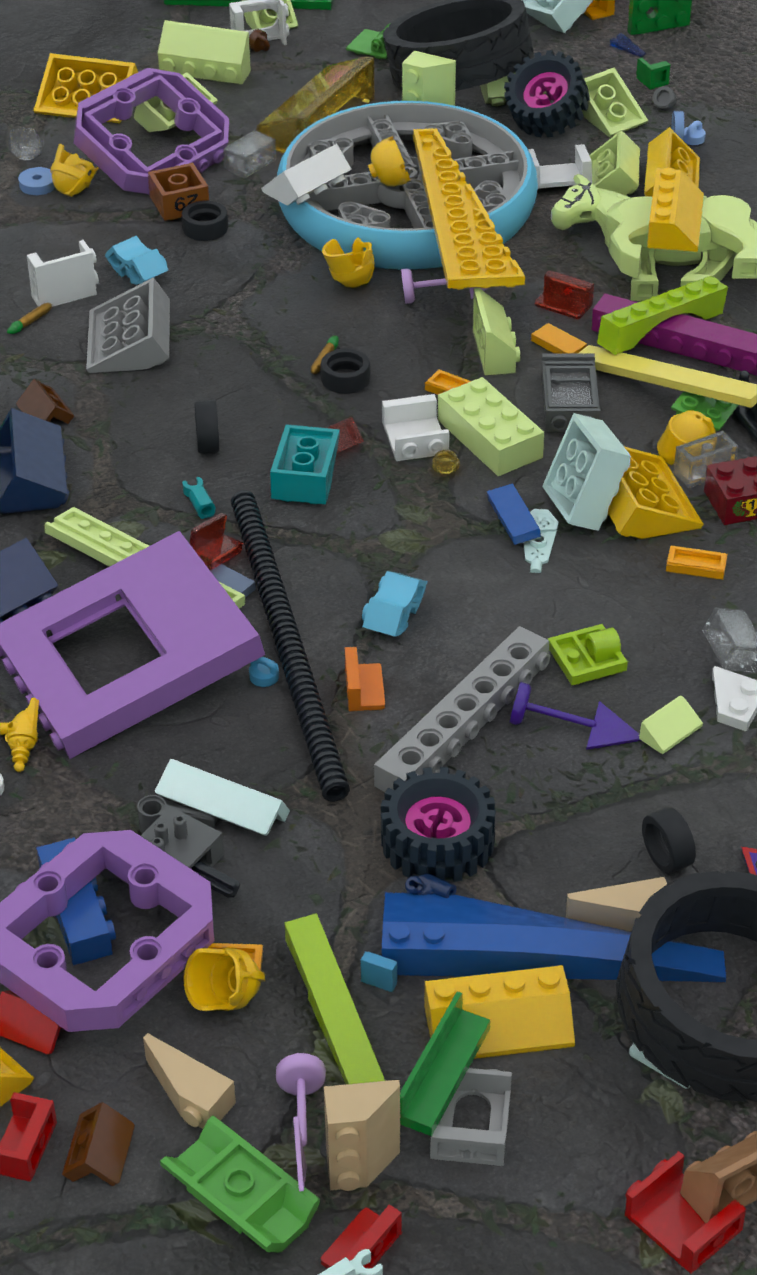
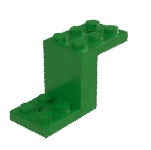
M630 0L627 32L630 35H637L690 25L692 0ZM651 7L653 9V12L651 14H646V12Z

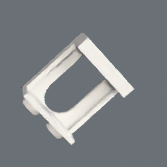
M247 0L229 3L230 27L232 30L244 31L243 13L264 9L274 10L277 13L275 23L272 26L259 29L267 33L268 41L280 39L283 45H287V36H289V26L286 23V17L289 16L287 3H284L282 0ZM253 29V30H246V32H249V36H250V34H251L255 29Z

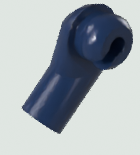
M431 874L410 876L405 882V889L407 893L436 894L444 898L456 894L455 885Z

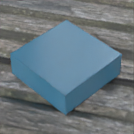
M365 951L361 958V982L393 993L397 985V962Z

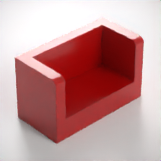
M14 1092L10 1098L13 1116L0 1142V1175L31 1182L57 1124L54 1101Z

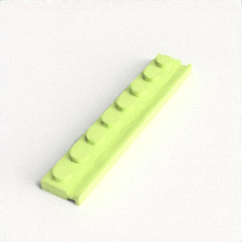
M75 507L55 517L54 522L45 523V533L109 567L149 547V545ZM219 582L238 608L245 605L244 594Z

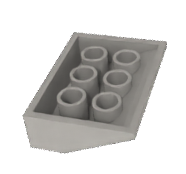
M154 277L89 311L86 370L89 373L145 370L155 365H161L169 359L170 298Z

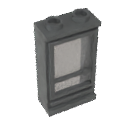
M542 353L541 383L545 432H566L573 413L600 420L601 410L598 397L595 353Z

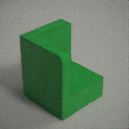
M643 58L637 59L636 78L651 90L669 85L670 64L667 61L650 65Z

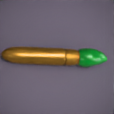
M49 302L44 303L18 321H14L8 328L7 333H19L24 327L47 314L51 310L52 304Z
M334 335L327 340L326 346L311 366L312 374H317L321 370L322 358L337 348L338 336Z

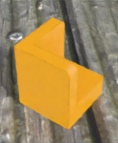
M593 0L584 14L591 20L612 16L615 10V0Z

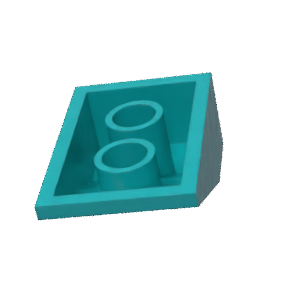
M285 425L270 471L271 499L286 502L297 501L310 504H326L331 489L340 429Z

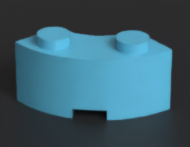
M137 235L112 246L105 254L114 270L121 277L125 275L129 277L132 284H141L169 270L165 258L160 255L157 248L154 250L148 249L139 240Z
M386 571L385 576L380 580L378 592L374 597L370 598L369 603H366L363 608L362 620H364L362 627L395 637L401 635L408 627L410 613L416 614L428 581L397 572Z

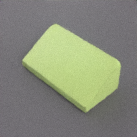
M680 695L643 720L639 739L661 754H664L703 726V722L686 699Z

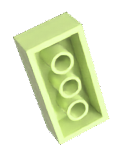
M483 377L438 394V421L497 476L543 458L544 431Z

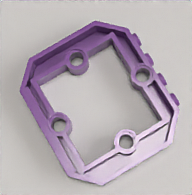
M146 68L78 103L73 143L122 190L149 194L148 172L193 162L198 171L203 172L207 167L220 163L226 156L229 118L180 73ZM157 96L176 113L174 123L179 129L184 131L194 130L202 138L189 145H179L173 154L147 167L131 152L132 141L128 136L124 134L112 135L102 123L112 118L127 120L132 116L135 106Z
M132 830L83 833L74 842L67 844L63 851L50 862L43 864L39 871L27 881L20 883L10 895L0 902V983L68 1032L119 1028L185 969L188 958L196 949L208 948L214 942L211 882ZM106 868L128 883L130 899L136 907L150 909L161 905L179 918L157 938L145 936L135 940L130 947L131 961L97 991H94L67 972L65 954L59 946L44 944L34 949L22 939L47 917L62 913L67 907L68 900Z

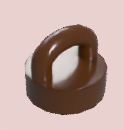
M255 29L250 34V49L256 52L260 50L268 51L270 49L265 31Z

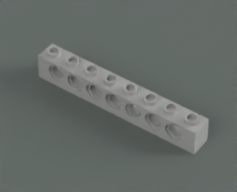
M519 626L374 764V786L386 792L388 788L393 789V782L399 777L406 781V773L415 771L418 776L423 774V768L431 767L432 773H439L440 767H443L451 757H456L462 746L470 739H474L479 730L487 722H491L505 704L508 705L512 702L517 694L520 682L530 684L532 678L540 670L543 671L548 666L550 661L549 640Z

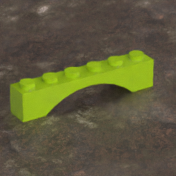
M708 276L603 315L601 317L597 344L616 355L634 348L652 328L672 316L693 313L707 320L723 314L728 287L719 282L717 278Z

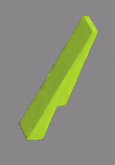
M317 913L284 922L285 941L306 985L308 1000L346 1085L385 1081Z

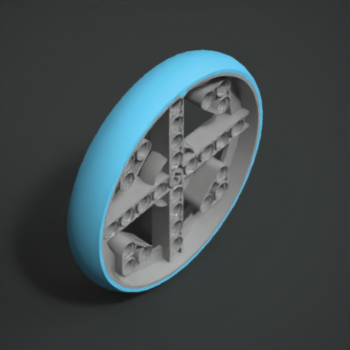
M379 102L336 112L304 129L287 147L282 156L277 176L335 144L338 145L349 166L352 167L354 164L353 147L369 143L374 147L383 139L393 136L411 181L400 186L389 187L382 184L378 177L372 178L370 172L344 175L345 180L335 186L332 183L327 184L328 189L318 195H315L314 192L310 193L309 196L311 198L299 205L296 201L288 206L279 202V205L291 227L305 241L321 251L328 241L336 239L346 254L352 252L354 240L360 238L362 242L372 243L374 267L399 270L437 268L443 266L418 157L409 156L401 140H414L413 129L437 128L446 146L452 153L453 161H457L459 171L463 172L466 176V183L472 186L487 211L489 218L493 221L496 233L502 236L503 244L522 228L530 216L537 196V172L530 152L519 137L509 128L486 115L466 108L435 102ZM472 151L479 153L481 155L472 156ZM383 203L390 207L404 209L414 229L390 228V215L387 212L365 205ZM339 209V217L327 211Z

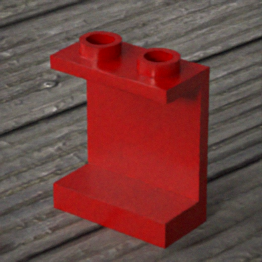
M679 1151L669 1160H661L653 1169L652 1174L643 1181L637 1180L629 1187L626 1192L625 1216L685 1270L692 1274L743 1230L746 1208L734 1199L705 1223L680 1194L684 1178L682 1172L685 1156Z

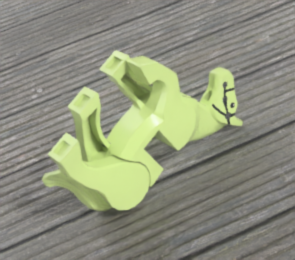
M580 174L575 175L573 178L576 185L569 187L564 196L551 210V221L557 229L565 230L574 224L593 222L594 220L600 224L605 237V244L609 248L611 257L622 273L632 277L631 301H644L658 295L659 280L655 271V263L685 266L700 262L698 267L684 275L681 279L680 287L708 276L715 277L720 282L732 266V279H757V222L750 219L751 208L742 199L726 195L703 197L698 252L647 248L652 197L630 198L614 191L596 188Z

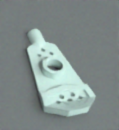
M533 509L530 513L540 528L541 537L524 542L525 561L531 564L530 572L541 573L542 564L549 561L559 522L549 510Z

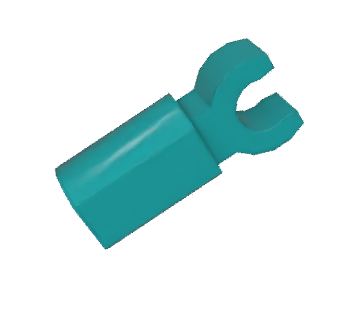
M197 477V485L194 486L188 485L186 480L183 481V493L189 497L198 516L201 519L212 517L216 512V507L204 488L202 478Z

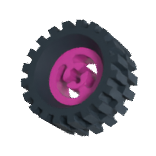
M546 50V55L542 56L541 52L534 53L535 58L530 60L529 56L523 59L524 64L522 66L519 63L514 66L515 74L509 72L507 76L509 82H505L504 85L506 91L504 92V97L514 121L521 130L524 129L525 133L529 135L534 132L536 137H542V134L546 133L548 138L554 137L553 132L558 131L559 135L565 133L564 128L566 126L572 129L576 126L575 119L581 121L584 117L582 110L587 111L589 107L587 101H590V95L577 61L574 62L573 57L570 55L565 57L564 52L558 51L555 56L552 50Z
M431 767L423 768L422 775L417 776L415 771L406 773V781H403L400 777L393 782V789L388 788L384 793L385 800L381 802V846H383L385 858H390V865L395 870L402 866V875L408 878L414 873L418 876L431 874L444 881L446 877H452L454 883L462 881V873L464 872L469 877L476 874L477 865L483 868L488 863V856H492L495 843V801L493 797L490 798V790L486 785L480 788L479 779L472 776L467 780L465 779L466 772L458 769L455 775L449 774L448 767H440V773H432Z

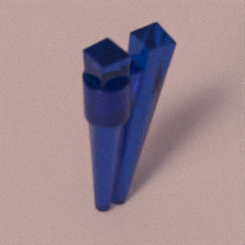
M622 33L617 35V39L612 38L609 40L610 46L639 57L646 55V52Z

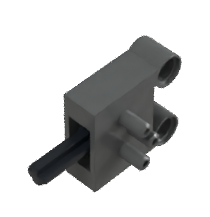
M148 795L139 800L137 811L141 837L210 881L212 890L227 898H234L240 888V883L212 868L224 856L223 834L167 805L161 796ZM106 868L100 873L106 878H116L128 885L127 882Z

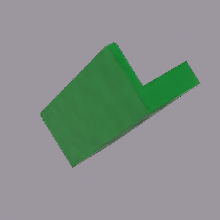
M456 992L400 1091V1125L429 1136L433 1135L490 1030V1019L462 1010L463 993Z

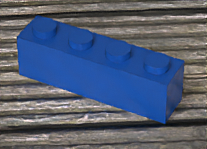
M75 837L37 847L39 869L43 864L50 862L62 852L67 844L76 840ZM96 877L68 900L66 909L56 915L73 965L113 954L111 940L116 939L115 929L111 919L105 921L104 916L107 915L103 896L97 897L95 894L98 891Z

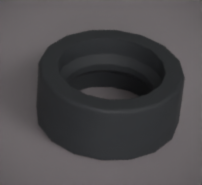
M205 200L189 204L182 212L184 234L191 239L199 241L215 240L222 237L228 230L226 207L220 203Z
M344 348L327 353L321 360V381L328 390L349 394L358 392L369 384L370 361L364 353ZM340 369L355 370L352 373H338L335 371Z
M216 400L195 401L198 453L218 452L219 429Z
M666 807L643 818L642 836L645 847L655 865L662 872L671 874L695 862L696 845L693 834L683 816L676 809Z

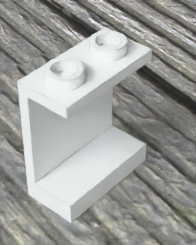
M584 144L575 145V163L540 166L534 149H529L537 172L538 188L576 185L573 178L577 174L584 176L592 183V161Z
M84 240L79 241L80 253L42 262L37 253L27 255L31 294L38 307L48 302L53 307L97 295L96 284L99 283V279L94 269V263L97 261L93 248H89Z
M435 394L382 401V423L396 461L449 454L450 432L448 429L441 430L437 420V399Z

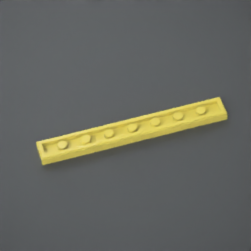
M588 345L579 352L595 353V368L598 371L750 408L757 403V384L622 352L614 355L605 348Z

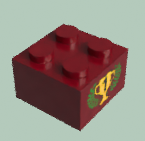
M757 456L707 465L704 492L724 525L757 519Z

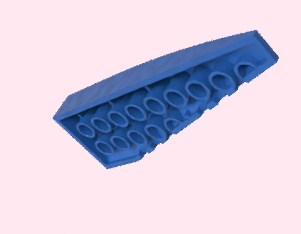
M385 893L382 956L397 962V975L465 977L563 965L566 979L617 980L631 932L459 895H449L448 898H444L436 894ZM671 940L652 953L653 964L660 981L726 982L724 951Z

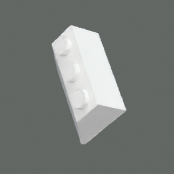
M335 144L283 171L261 189L263 193L287 206L295 201L299 205L311 198L309 196L310 193L314 192L315 195H318L328 189L327 184L332 183L335 186L345 180L344 174L350 171L351 167L338 145Z

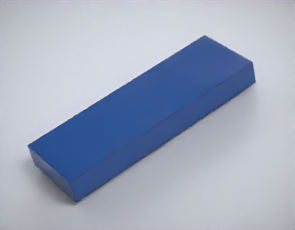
M513 483L487 491L488 500L514 545L541 537L539 526Z

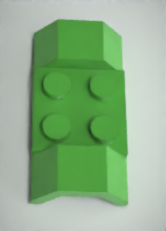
M214 1115L207 1120L199 1139L178 1158L165 1156L160 1160V1165L187 1187V1191L238 1233L241 1234L243 1232L267 1252H282L308 1228L320 1204V1199L305 1187L304 1191H299L298 1181Z

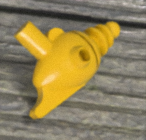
M35 697L31 698L29 706L24 711L19 712L12 722L0 723V735H5V741L8 742L12 749V761L15 763L14 769L17 772L24 770V764L28 762V757L30 756L29 751L34 748L38 741L37 720L39 700Z

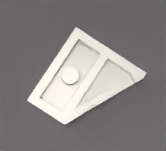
M714 666L712 681H714L715 687L714 699L717 704V722L747 731L757 714V680Z

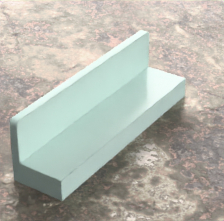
M171 758L155 789L156 794L264 836L269 834L275 819L285 822L290 812L285 803L280 799Z

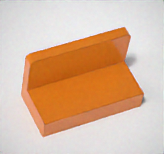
M345 647V674L349 711L385 709L381 664H358L357 647Z

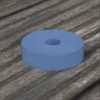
M673 111L671 129L684 141V112Z
M30 168L20 173L18 177L20 190L29 195H43L55 189L50 169Z

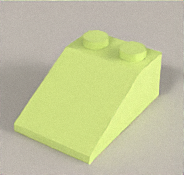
M615 67L584 78L590 95V101H587L589 105L587 111L582 110L584 118L608 137L616 135L621 130L625 132L648 122V119Z

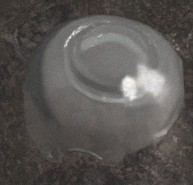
M18 127L10 131L8 147L14 156L22 160H33L41 155L44 141L43 139L39 140L36 130Z

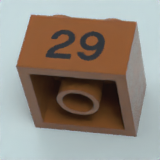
M193 162L148 172L150 198L164 221L176 220L182 217L183 209L191 203L204 200L209 201L208 185Z

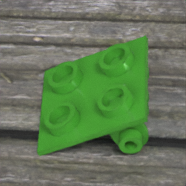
M364 29L346 47V50L353 51L356 54L374 56L377 59H385L387 57L383 38L385 29L381 32Z
M683 391L671 406V409L677 411L676 414L688 410L701 412L706 417L711 418L715 430L720 431L739 405Z

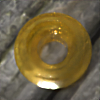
M451 450L438 451L432 460L433 469L441 474L455 472L460 464L456 453Z

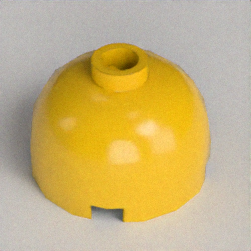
M393 136L378 142L370 154L372 163L368 164L372 178L378 177L382 184L389 187H396L410 182V176L408 171L405 170L404 160Z

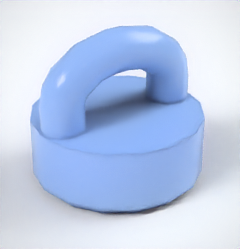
M694 121L689 127L684 129V142L686 144L695 146L705 141L706 132L702 129L701 121Z

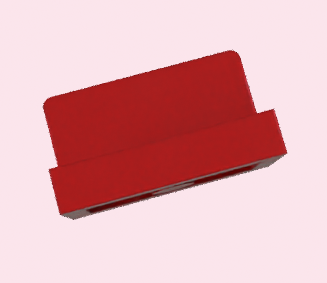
M11 990L1 991L0 1036L45 1054L53 1053L60 1028L62 1027Z
M388 1205L381 1215H378L369 1208H363L321 1256V1264L328 1269L345 1257L351 1261L360 1251L369 1249L371 1261L363 1267L373 1268L402 1234V1212L391 1205Z

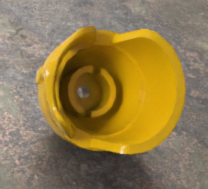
M59 144L50 169L53 185L60 193L72 197L89 187L99 167L95 168L91 162L79 158L77 153L70 154L64 150V145Z
M356 238L352 245V252L346 254L336 239H331L323 246L322 253L334 280L351 288L369 283L375 266L371 242H362L360 238Z
M688 410L671 417L666 430L657 443L658 454L670 465L677 461L683 451L691 453L692 461L696 466L703 460L710 458L716 439L715 427L711 418L694 410Z
M236 948L196 949L188 958L184 970L186 996L190 1004L200 1011L241 1009L257 994L260 983L265 982V973L259 970L257 964L245 951Z

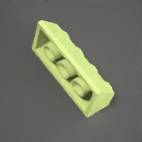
M165 20L158 49L159 70L176 72L181 75L188 73L193 78L243 84L251 72L249 32Z

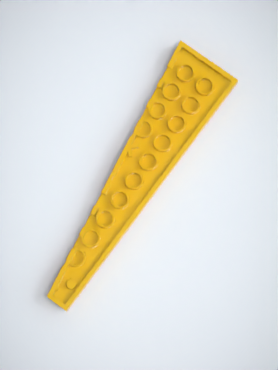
M437 128L413 129L414 144L447 288L460 290L468 287L489 288L491 286L515 287L516 285H525L524 273L516 260H512L509 248L503 245L502 236L496 233L493 221L489 218L487 211L472 186L466 183V176L463 172L459 171L457 161H453L452 153L446 146Z

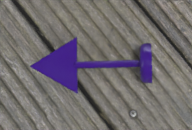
M520 682L510 717V724L520 725L523 722L526 710L591 727L586 750L642 741L639 739L640 734L600 701L595 719L591 720L529 703L531 687L527 683Z

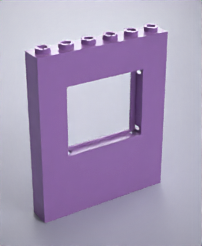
M180 531L0 623V657H5L2 659L4 667L10 676L15 673L16 677L13 679L21 694L28 693L25 696L28 704H30V700L33 697L39 700L38 710L40 714H38V719L45 731L51 729L53 733L49 735L58 751L64 749L69 759L265 655L258 632ZM117 594H119L121 600L116 601L115 598ZM126 606L161 656L87 695L53 643ZM51 630L52 636L47 637L46 631Z

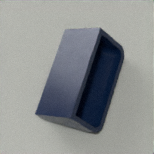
M10 409L0 426V513L8 514L56 509L66 503L69 489H67L66 456L63 453L64 439L62 438L61 426L19 410Z
M27 537L0 551L1 623L53 596L52 594L58 587L57 582Z

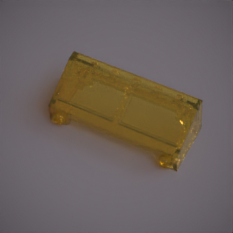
M364 56L331 64L324 68L257 125L258 146L285 153L290 143L304 129L318 120L334 114L352 97L361 98V101L370 103L375 98L374 58Z

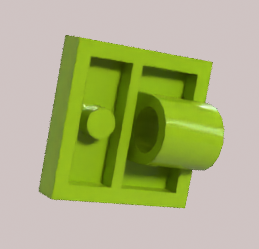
M603 624L548 638L549 651L571 685L627 671L628 661L621 652L620 638L613 627L606 629Z

